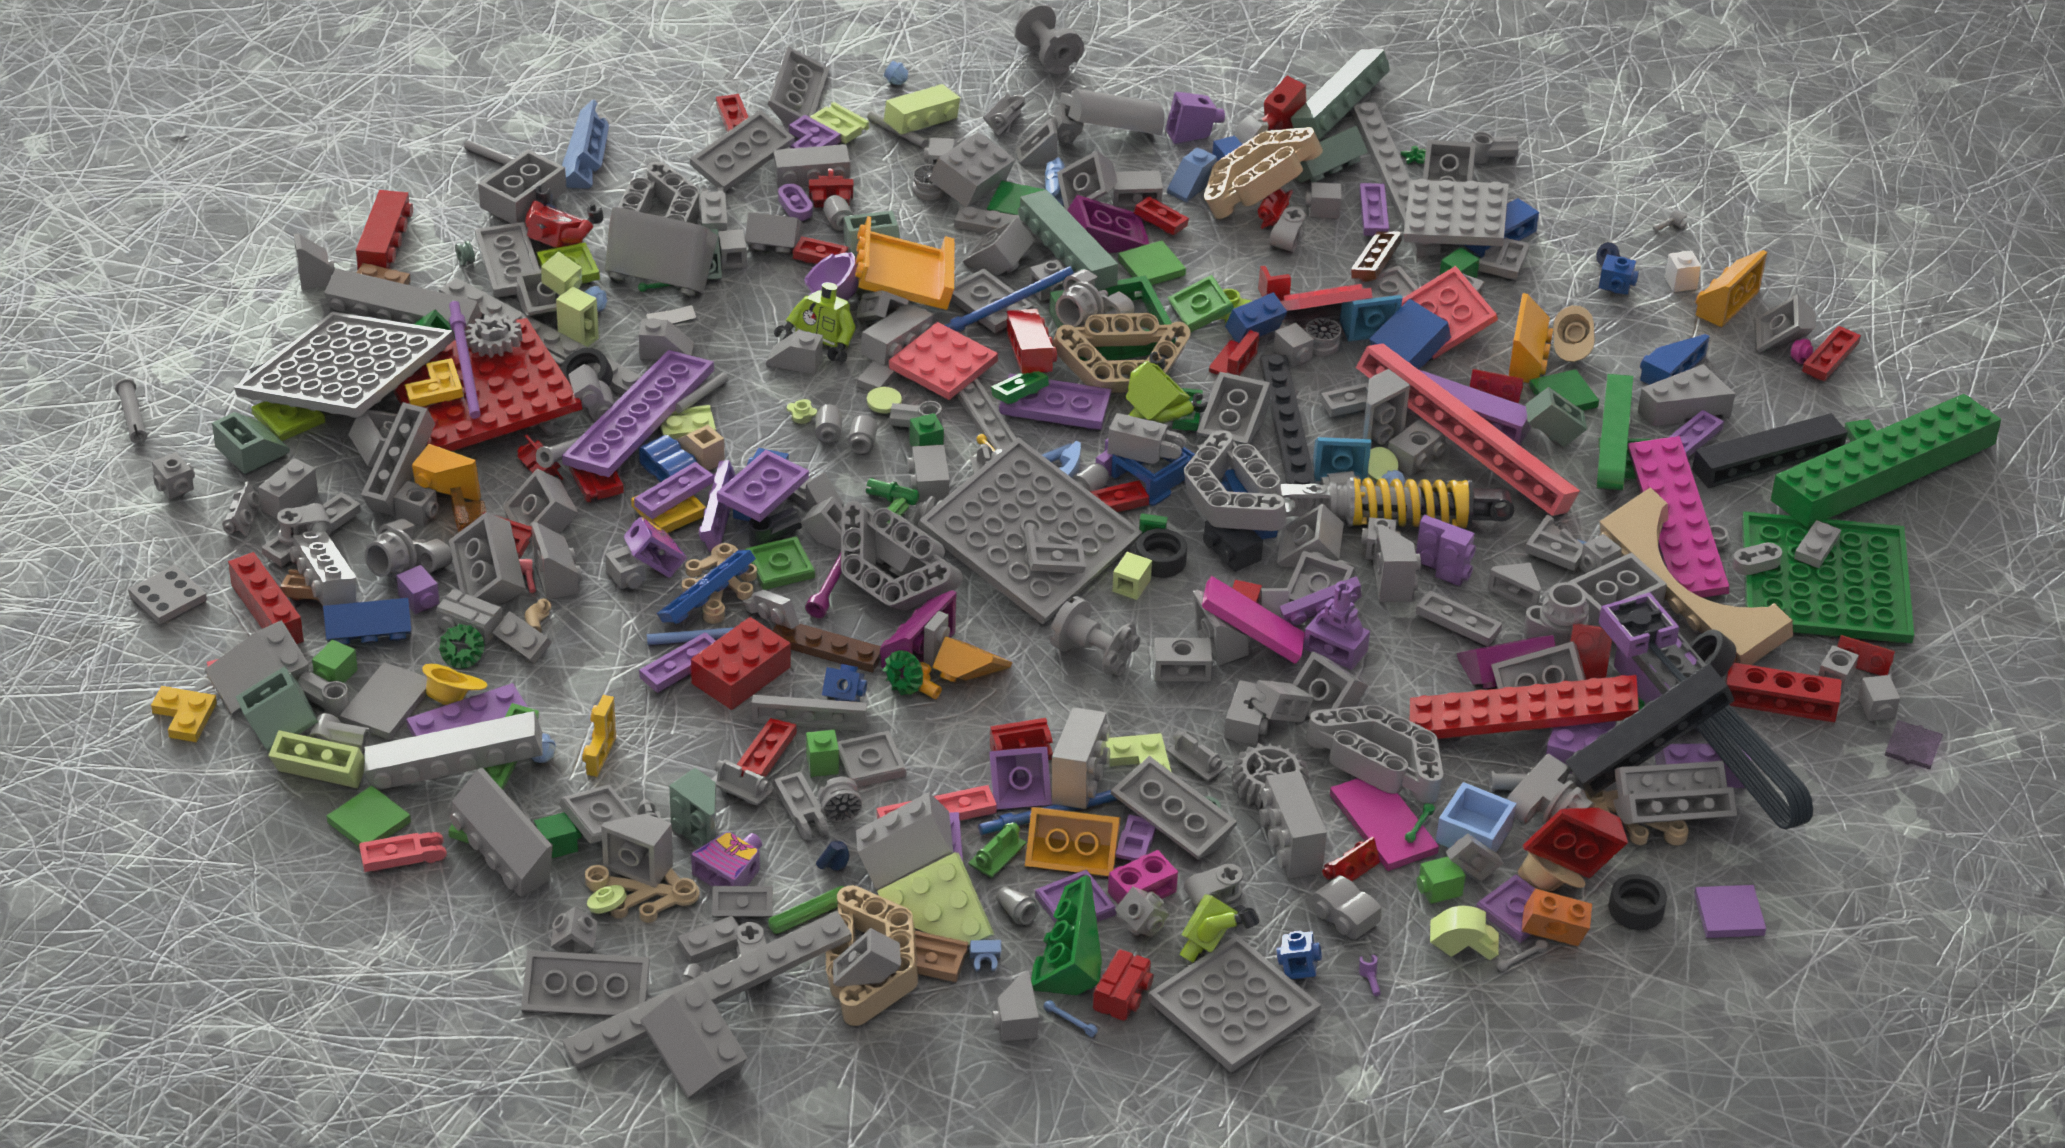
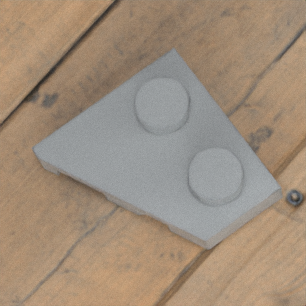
M1505 238L1504 246H1494L1485 251V256L1480 258L1478 271L1517 280L1529 252L1530 244Z
M1546 515L1526 543L1525 552L1575 571L1581 562L1583 544L1574 539L1565 528L1558 529L1553 524L1554 518Z
M1026 523L1024 531L1030 571L1084 574L1086 563L1083 545L1072 540H1066L1053 532L1046 535L1035 530V524Z

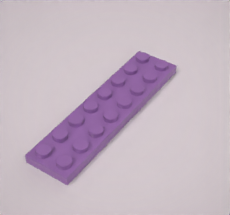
M668 350L562 455L563 465L596 473L600 476L610 477L676 410V403L691 394L714 371V362Z

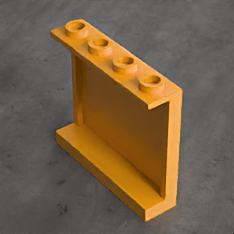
M867 216L865 225L860 224L857 239L859 240L856 249L858 252L856 264L858 265L855 277L859 278L858 288L874 292L883 290L909 301L947 310L954 291V238L945 236L941 249L872 232L871 217Z

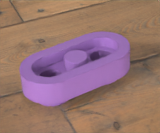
M785 184L779 188L778 200L789 217H795L800 221H804L812 216V202L800 186Z

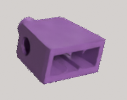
M1175 92L1165 131L1173 143L1207 138L1211 134L1213 123L1224 122L1225 112L1222 108L1216 109V106L1207 95Z

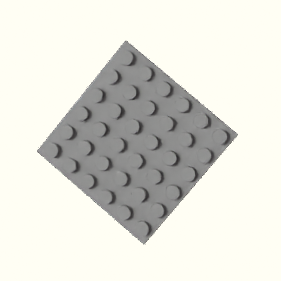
M332 312L234 388L237 396L249 398L250 400L268 401L269 403L285 404L290 407H302L356 418L364 415L365 411L380 402L385 395L395 390L400 383L411 377L420 367L429 363L430 359L444 351L455 338L451 330Z
M1019 437L923 516L917 525L919 529L940 542L947 551L1042 625L1054 616L1067 601L1072 600L1073 597L1137 542L1142 534L1141 530ZM1026 523L1035 524L1034 529L1046 535L1053 532L1066 540H1072L1083 545L1086 563L1084 574L1030 571L1024 531Z

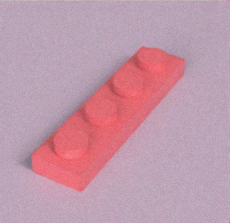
M988 785L934 796L949 812H959L960 821L997 813V804ZM909 802L877 808V819Z

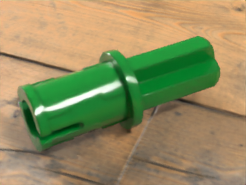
M870 478L866 485L871 487L870 489L866 488V494L886 498L888 502H893L897 498H905L906 503L914 506L919 500V492L917 490L899 486L894 481L888 483Z

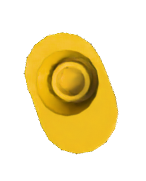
M430 663L422 667L423 673L427 676V696L444 705L463 700L469 690H482L488 686L482 679L459 673L443 665Z

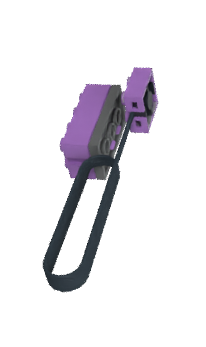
M1650 592L1601 606L1598 623L1617 645L1614 667L1620 675H1637L1638 697L1645 702V705L1662 696L1672 686L1678 685L1690 677L1696 670L1706 666L1703 660L1681 636L1676 622ZM1730 705L1696 727L1779 828L1787 830L1811 821L1813 802L1805 784ZM1748 756L1783 792L1788 801V804L1774 789V787L1769 783V781L1764 777V775L1759 771V769L1754 765V763L1748 758Z

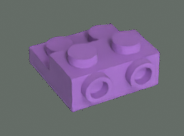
M1424 515L1420 521L1416 554H1420L1421 564L1436 569L1435 577L1460 586L1464 580H1469L1473 571L1470 561L1476 550V545H1473L1475 533Z

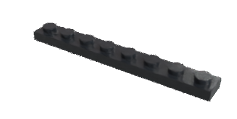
M1261 355L1260 365L1265 382L1270 383V410L1286 483L1299 485L1316 484L1287 355Z

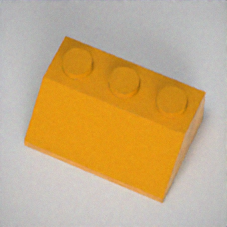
M1764 250L1738 259L1730 267H1726L1718 279H1714L1705 291H1701L1696 298V316L1719 327H1723L1760 291L1767 252Z
M1525 293L1522 294L1508 376L1524 378L1523 382L1530 383L1531 379L1539 378L1540 374H1546L1548 360L1545 359L1549 357L1553 328H1548L1550 317Z
M1032 807L1025 866L1071 872H1081L1087 869L1090 874L1109 876V872L1113 871L1115 866L1121 817Z

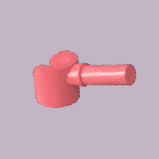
M519 559L522 575H526L529 592L534 593L536 588L533 580L532 560Z

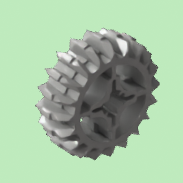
M1269 742L1268 746H1262L1258 743L1256 748L1248 746L1245 752H1240L1238 758L1233 763L1231 780L1234 792L1238 793L1239 799H1246L1248 806L1257 804L1258 809L1263 807L1261 790L1265 788L1266 776L1300 770L1308 788L1309 773L1306 761L1301 759V754H1294L1292 748L1283 749L1282 744L1275 747Z

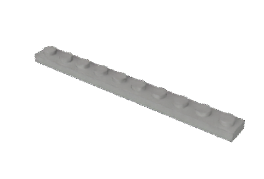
M1376 102L1356 104L1352 108V114L1404 228L1410 177ZM1410 242L1416 257L1440 254V244Z
M457 277L439 289L441 293L478 301L482 320L484 315H488L491 318L497 313L501 317L507 314L509 319L514 317L516 320L527 318L548 351L563 360L578 349L588 348ZM607 358L613 371L612 383L609 387L614 392L623 395L641 376ZM586 364L587 366L591 367L598 375V373L600 372L599 364Z
M838 911L833 912L564 1039V1048L576 1069L579 1070L648 1037L649 1035L640 1020L672 994L700 981L714 1005L852 940V933Z

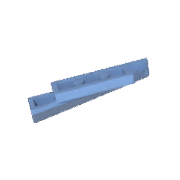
M594 99L582 108L579 113L562 164L566 172V188L589 189L593 185L592 170L595 172L602 166L609 124L605 118L600 119L595 111L598 104Z

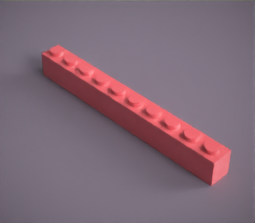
M1385 344L1366 347L1356 369L1368 378H1372L1374 375L1390 369L1410 385L1407 406L1409 409L1551 516L1569 511L1580 492L1579 489Z

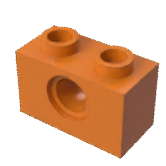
M1535 889L1523 909L1521 932L1579 946L1590 929L1592 904Z

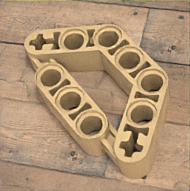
M1297 128L1262 132L1217 161L1212 168L1204 195L1213 216L1216 219L1229 216L1233 212L1235 205L1240 201L1244 206L1254 205L1300 175L1303 171L1300 162L1313 160L1320 156L1323 151L1312 128Z
M1150 313L1095 314L1087 318L1084 327L1060 326L1055 334L1053 346L1056 347L1059 358L1085 385L1111 389V393L1128 392L1130 379L1124 378L1121 374L1130 376L1133 370L1145 361H1150L1149 357L1147 360L1107 361L1095 347L1136 346L1158 342L1152 352L1158 353L1159 358L1157 361L1162 359L1159 354H1164L1169 358L1165 359L1166 367L1163 369L1168 374L1190 337V329L1183 322L1159 325L1158 319ZM1141 327H1146L1150 331H1144ZM1091 328L1097 329L1099 333L1091 331ZM1116 328H1121L1125 332H1119ZM1178 337L1175 344L1171 342L1172 339ZM1079 357H1085L1088 361H1082ZM1096 375H1102L1105 379H1099Z
M852 885L843 887L837 894L838 913L852 933V940L826 952V972L831 994L840 1000L844 1021L849 1025L858 1026L866 1023L911 992L917 986L918 971L916 934L911 911L865 889ZM872 928L900 943V967L883 982L841 987L833 984V961L856 941L855 929L866 933Z

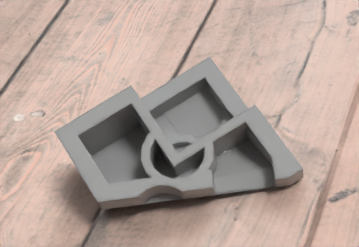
M1249 115L1239 123L1234 135L1242 144H1245L1258 134L1268 131V123L1263 122V119L1258 118L1256 115Z

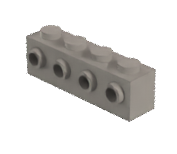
M402 403L361 494L370 510L392 516L395 515L394 496L407 481H410L413 475L412 464L424 450L435 426V422L427 408Z
M307 531L302 535H295L294 546L290 547L291 561L296 563L299 574H303L305 577L306 585L312 588L313 596L319 599L322 606L356 603V577L326 532Z

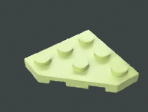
M955 852L877 891L880 897L909 909L913 916L914 927L921 931L968 942V947L971 940H984L994 935L959 853Z

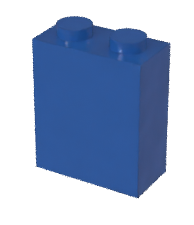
M1409 299L1369 340L1371 345L1385 344L1415 368L1420 369L1451 338L1447 321Z

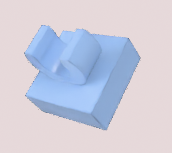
M1001 940L970 941V958H975V971H980V961L983 959L991 962V971L996 970V958H1000Z

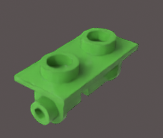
M1013 822L1005 824L1003 829L983 849L977 852V855L968 862V865L991 878L996 875L1027 844L1026 841L1019 838V826Z

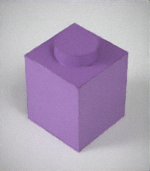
M421 565L396 575L398 595L400 598L409 599V608L414 614L439 604L438 583Z

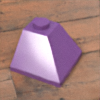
M1047 747L989 752L992 794L997 804V809L1052 805Z

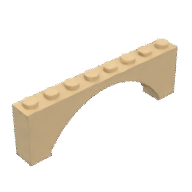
M1651 487L1599 521V536L1605 534L1621 547V557L1632 552L1667 583L1664 598L1669 602L1670 607L1675 613H1680L1686 618L1687 623L1694 631L1698 630L1702 634L1708 630L1715 629L1723 633L1735 644L1736 658L1734 663L1752 665L1793 636L1792 619L1775 603L1769 607L1757 608L1723 605L1695 595L1675 580L1664 565L1658 549L1663 523L1669 520L1668 503Z

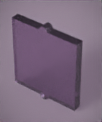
M1897 720L1885 756L1904 761L1907 765L1913 764L1930 770L1943 734L1925 729L1922 725L1916 726Z

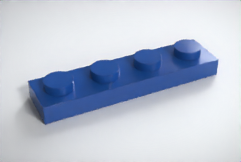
M751 550L736 551L660 610L657 615L662 623L674 622L677 624L682 622L689 616L687 612L694 607L698 608L708 602L710 594L714 591L719 592L729 585L728 580L745 573L750 568L748 565L756 559Z

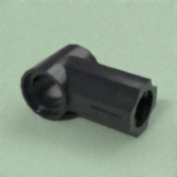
M792 507L770 517L766 516L761 522L751 518L749 520L750 547L771 543L775 539L801 529L802 524L800 523L801 519L798 512Z

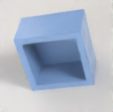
M1463 782L1439 817L1436 843L1451 848L1457 840L1463 838L1466 834H1470L1485 846L1497 852L1513 827L1516 803Z

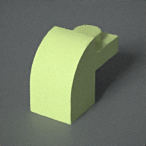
M1457 906L1449 908L1431 919L1430 943L1449 956H1454L1467 946H1470L1489 960L1499 955V933L1492 926L1486 924L1485 911L1471 906Z

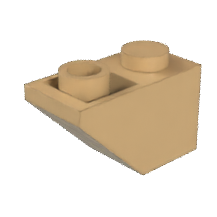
M709 425L676 439L682 449L694 455L698 464L708 471L717 467L719 461H725L724 438Z

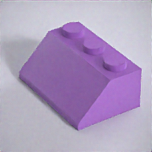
M1670 744L1654 755L1656 765L1723 761L1709 744ZM1724 763L1727 787L1745 788Z

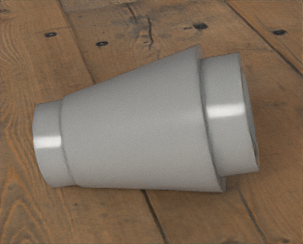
M1007 886L1001 888L997 893V901L1016 923L1029 924L1036 918L1039 908L1034 898L1010 889Z

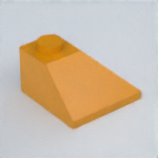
M428 444L412 464L415 483L421 487L475 501L481 499L476 461L474 459Z
M945 636L933 668L941 671L940 677L955 682L957 678L970 680L1011 668L1013 662L964 641Z

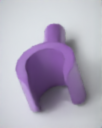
M1372 955L1371 963H1366L1361 956L1359 960V974L1368 979L1373 995L1379 996L1381 992L1376 980L1378 959L1375 955Z

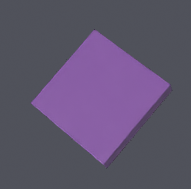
M1087 869L1035 890V898L1054 923L1057 920L1053 915L1065 886L1085 875L1091 877L1097 922L1115 916L1116 906Z
M1515 874L1476 904V908L1485 911L1488 920L1521 943L1531 935L1521 932L1523 909L1536 888Z
M1754 885L1695 888L1694 896L1706 938L1765 936L1766 926Z

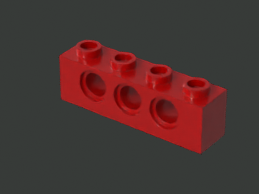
M1733 663L1726 674L1725 683L1735 699L1734 702L1729 704L1730 706L1834 723L1836 721L1841 694L1840 679Z

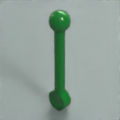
M641 282L638 284V290L645 292L647 289L674 285L660 282L651 284Z
M1430 803L1424 804L1423 814L1413 829L1405 834V840L1408 843H1413L1416 840V833L1427 816L1433 815L1434 805Z

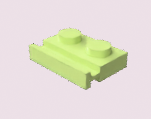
M835 102L831 103V107H825L810 116V118L840 133L841 142L844 144L862 134V130L869 129L868 120Z
M710 405L689 407L682 413L674 411L660 425L662 436L668 435L675 440L706 425H709L716 431Z

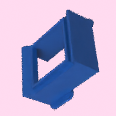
M1183 447L1181 456L1178 459L1162 457L1171 464L1155 474L1140 465L1145 462L1113 454L1111 477L1116 479L1125 472H1130L1146 483L1149 505L1155 506L1171 496V488L1185 480L1184 468L1195 454Z

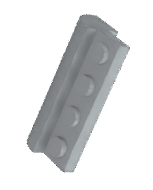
M1077 88L1072 90L1071 94L1063 92L1061 94L1060 102L1070 106L1068 116L1079 122L1162 135L1164 112L1158 102Z
M1724 761L1619 767L1614 769L1618 798L1614 800V806L1621 821L1625 824L1737 816L1733 787H1727Z

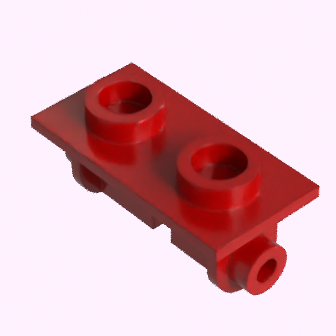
M1280 187L1262 200L1257 210L1258 216L1263 220L1261 229L1277 224L1283 211L1290 203L1289 199L1293 193L1292 190L1285 193Z
M1472 369L1469 387L1519 404L1524 378Z
M526 435L525 437L529 443L518 448L517 457L524 463L532 474L538 468L553 477L557 475L563 480V477L558 472V469L561 467L558 462H554L551 467L547 468L538 464L536 452L540 447L544 446L539 440L533 442Z
M1843 635L1840 636L1837 647L1859 655L1856 665L1857 669L1880 676L1889 674L1895 651Z
M1371 837L1367 841L1357 842L1353 848L1343 854L1342 858L1338 857L1331 863H1326L1322 870L1323 876L1329 880L1335 879L1340 875L1352 882L1379 864L1380 859L1375 838Z

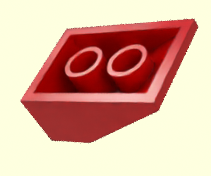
M1600 808L1560 809L1523 844V848L1528 852L1590 879L1628 841L1620 817Z

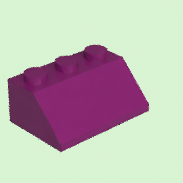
M953 590L927 600L920 608H917L913 612L912 617L905 624H901L889 640L886 639L882 643L880 648L881 668L886 666V658L900 650L907 651L913 654L919 662H924V627L938 611L948 614L949 637L951 638L956 630L957 592ZM904 668L899 669L901 672L900 677L905 678L903 675Z
M1554 635L1533 637L1457 653V658L1472 685L1482 684L1483 689L1497 686L1492 664L1555 647L1556 645Z

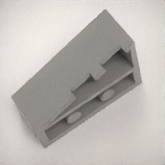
M1703 364L1643 387L1637 412L1652 426L1684 423L1685 419L1693 418L1702 410L1711 415L1722 414L1723 418L1731 417L1735 393Z

